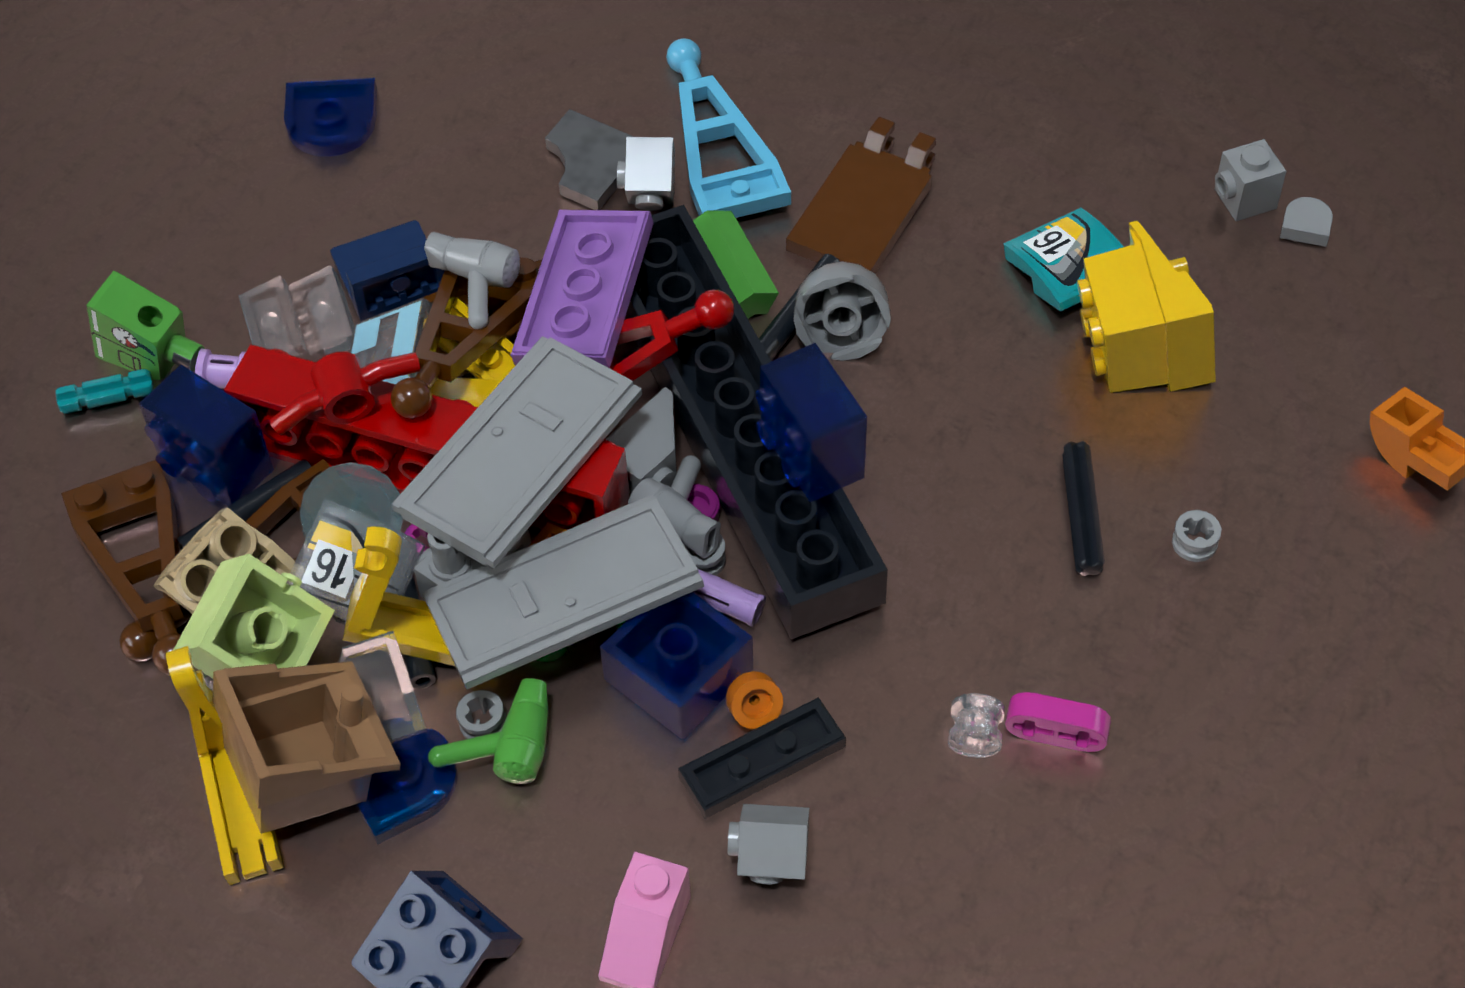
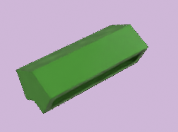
M707 210L694 219L693 222L746 317L749 319L754 314H767L779 294L774 283L732 211Z

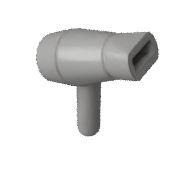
M431 232L424 246L430 267L450 271L468 279L469 325L474 329L485 328L488 324V286L509 288L513 285L520 270L518 250L490 240L455 238Z
M690 455L682 460L671 487L651 478H646L634 488L628 504L653 494L658 499L682 543L702 558H707L718 547L721 523L702 514L688 501L701 468L700 460Z

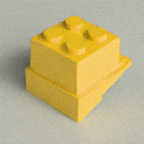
M1138 221L1129 222L1130 246L1084 258L1085 279L1077 280L1078 292L1083 308L1080 309L1081 321L1085 337H1091L1093 344L1090 350L1096 376L1105 374L1110 393L1168 384L1169 391L1172 392L1216 382L1214 311L1212 304L1189 276L1186 257L1168 260Z

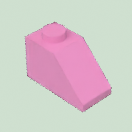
M634 852L614 903L598 975L600 981L622 988L657 987L691 898L689 870L687 867Z

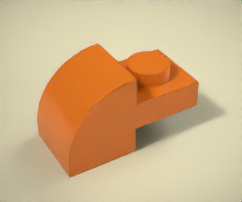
M1404 386L1370 412L1371 434L1378 450L1388 464L1404 478L1407 479L1417 471L1448 491L1465 477V438L1443 425L1444 410Z

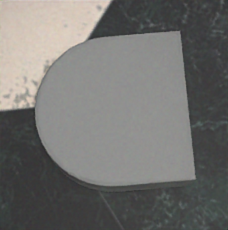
M1301 197L1291 201L1286 207L1280 238L1327 247L1333 219L1331 209L1323 201L1312 197Z

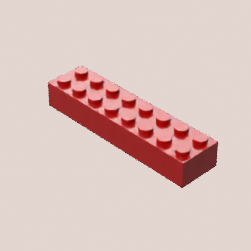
M250 344L224 388L243 449L293 464L306 459L313 466L324 459L342 478L398 494L404 491L478 408L464 400H450L432 395V404L423 416L414 419L405 418L399 415L391 404V392L396 384L381 381L370 386L375 404L368 415L362 419L348 424L333 423L326 418L322 408L308 415L284 435H279L272 428L270 419L296 398L315 389L310 373L316 362L291 356L280 349H266ZM604 439L528 530L539 534L547 522L569 530L628 505L630 493L625 448L616 446L611 441Z

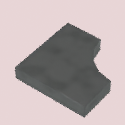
M569 109L545 137L546 149L557 155L565 166V172L559 182L560 195L593 210H600L617 189L618 161H626V137L634 136Z

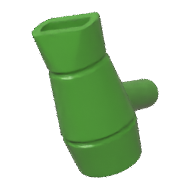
M522 679L500 732L435 746L428 753L430 764L440 768L494 755L493 771L497 777L514 784L533 782L536 779L545 754L548 722L547 684L538 679Z

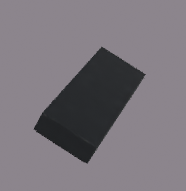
M818 697L679 767L678 775L704 819H707L846 747V737Z

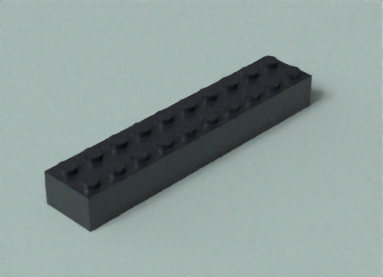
M681 205L651 215L654 223L624 320L659 310L669 320L693 309L698 297L708 290H721L732 299L734 315L728 325L715 330L701 326L675 338L678 351L650 370L661 390L666 387L672 391L674 416L695 456L700 460L702 470L713 491L717 494L727 518L790 639L885 604L888 569L686 207ZM652 335L635 341L640 349L655 338Z

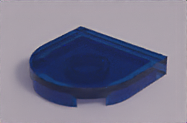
M375 78L286 83L284 122L291 142L305 153L323 157L342 155L355 150L365 143L371 136L376 122L377 87Z
M394 722L383 726L401 764L400 770L372 774L366 801L356 804L377 845L433 817L445 807L452 797L457 784V765L453 764L439 768L431 765L428 760V753L433 747L448 743L445 737L432 728L426 729L419 726L406 725L405 722Z

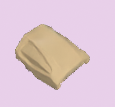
M226 507L213 516L166 566L153 586L157 590L166 593L193 614L222 561L251 554L279 574L290 573L301 581L305 570L273 540L250 526L231 509ZM287 580L286 583L293 585V582Z

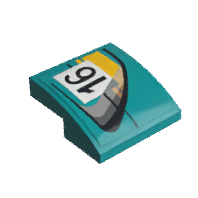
M1083 208L1076 209L1003 243L1006 260L1032 278L1034 294L1059 311L1081 302L1077 280L1085 279L1084 258L1124 247L1100 221Z

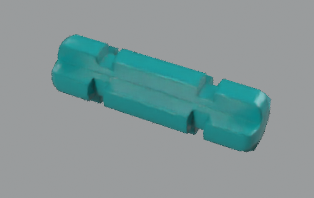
M141 369L128 372L127 377L118 374L82 382L81 387H77L75 384L59 387L56 389V401L60 412L68 414L81 411L82 406L86 405L90 409L127 401L128 396L132 395L135 399L152 395L154 393V383L150 371Z

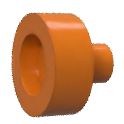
M751 671L738 676L730 684L726 694V704L734 719L741 726L748 729H756L778 718L783 708V695L770 676L762 672Z

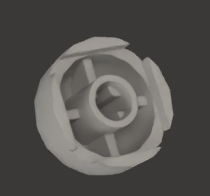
M841 261L826 264L808 275L799 287L794 306L796 333L807 349L816 353V349L823 353H833L831 359L844 361L861 358L874 351L881 344L882 336L887 331V327L889 329L891 310L887 291L876 274L859 264Z

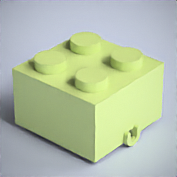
M245 554L220 563L173 650L188 646L193 666L198 670L202 669V672L212 679L214 671L225 668L274 663L277 668L307 666L335 610L300 588L302 581L295 575L290 573L279 574L251 554ZM287 580L293 582V585L286 583Z

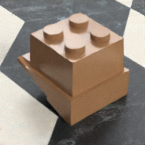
M352 661L277 668L274 663L225 668L213 672V704L222 723L224 748L261 834L364 802L367 799L372 774L400 770L401 764Z

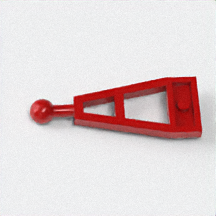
M708 290L698 297L693 309L669 320L661 310L624 320L617 345L654 335L655 339L618 364L613 355L610 369L634 381L678 351L675 338L701 326L715 330L728 325L734 315L732 299L721 290Z

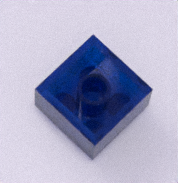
M813 343L760 366V389L756 391V397L761 409V420L756 424L757 431L764 446L768 450L774 448L781 458L783 472L791 486H800L808 500L812 502L865 478L868 416L818 345Z
M183 365L178 366L139 403L146 422L144 430L153 441L158 454L155 457L157 463L170 476L177 478L180 475L190 481L194 488L209 501L213 502L218 499L229 506L253 491L274 470L256 411Z
M693 592L628 619L600 646L604 679L682 740L726 697L730 684L738 676L753 671V637Z

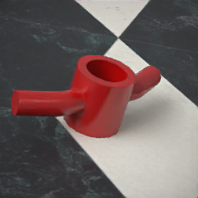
M343 351L328 354L319 359L312 367L310 374L315 389L296 398L272 417L270 424L279 435H284L308 415L322 408L326 418L333 423L348 424L358 421L368 415L374 407L375 400L370 386L385 379L420 372L418 356L416 352L381 359L362 367L359 358L354 353Z

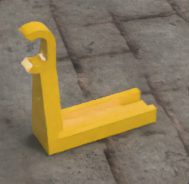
M367 527L364 543L366 548L358 549L354 566L362 574L351 593L342 640L455 666L426 602L385 592L399 561L402 544L401 537L396 532L387 528Z
M188 646L166 652V660L172 682L189 711L225 879L229 885L240 882L234 854L237 852L245 880L266 874L267 869L261 844H263L266 860L271 870L282 869L283 864L275 830L260 833L228 758L223 743L222 723L213 704V692L206 686L202 669L194 670Z

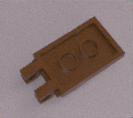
M878 117L868 130L865 143L857 141L855 145L850 144L787 236L786 251L816 263L824 254H831L838 258L840 262L859 264L876 274L931 189L932 175L929 174L931 173L930 167L935 160V153L930 151L936 145V138L919 132L909 146L906 159L889 153L895 143V138L890 136L895 129V122Z

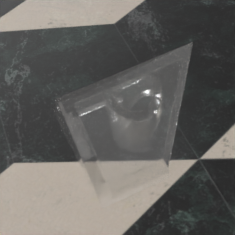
M394 631L342 647V653L338 662H353L390 742L394 743L426 732L427 729Z

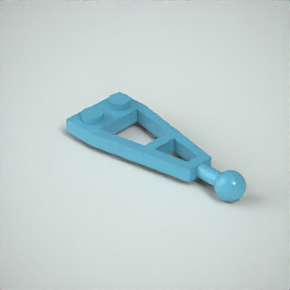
M686 38L674 41L667 50L666 58L670 68L682 74L684 82L679 83V97L690 195L698 215L700 216L707 210L732 211L735 218L791 205V190L778 160L713 75L702 77L698 68L701 62L699 46L694 41ZM708 99L720 115L695 121L693 102ZM735 136L756 164L755 166L703 178L698 144Z

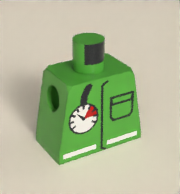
M114 270L86 305L95 357L130 371L147 369L150 371L152 379L156 381L164 379L174 364L190 372L195 370L199 350L205 349V347L185 337L183 312L177 306Z

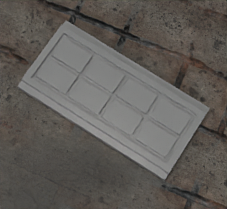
M542 336L391 504L392 509L399 513L406 521L485 566L489 565L495 568L642 396V388L634 385L633 381L561 342L551 337L547 339Z
M651 494L505 556L495 568L484 565L422 592V595L466 689H470L704 587V582L698 572V568L658 499Z

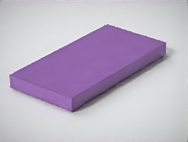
M559 210L511 352L515 366L535 343L544 336L547 339L551 337L610 368L654 223L650 211Z

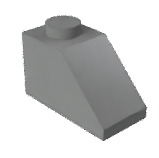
M666 387L605 439L611 441L616 446L625 448L630 495L634 488L646 478H651L671 487L677 474L673 393Z

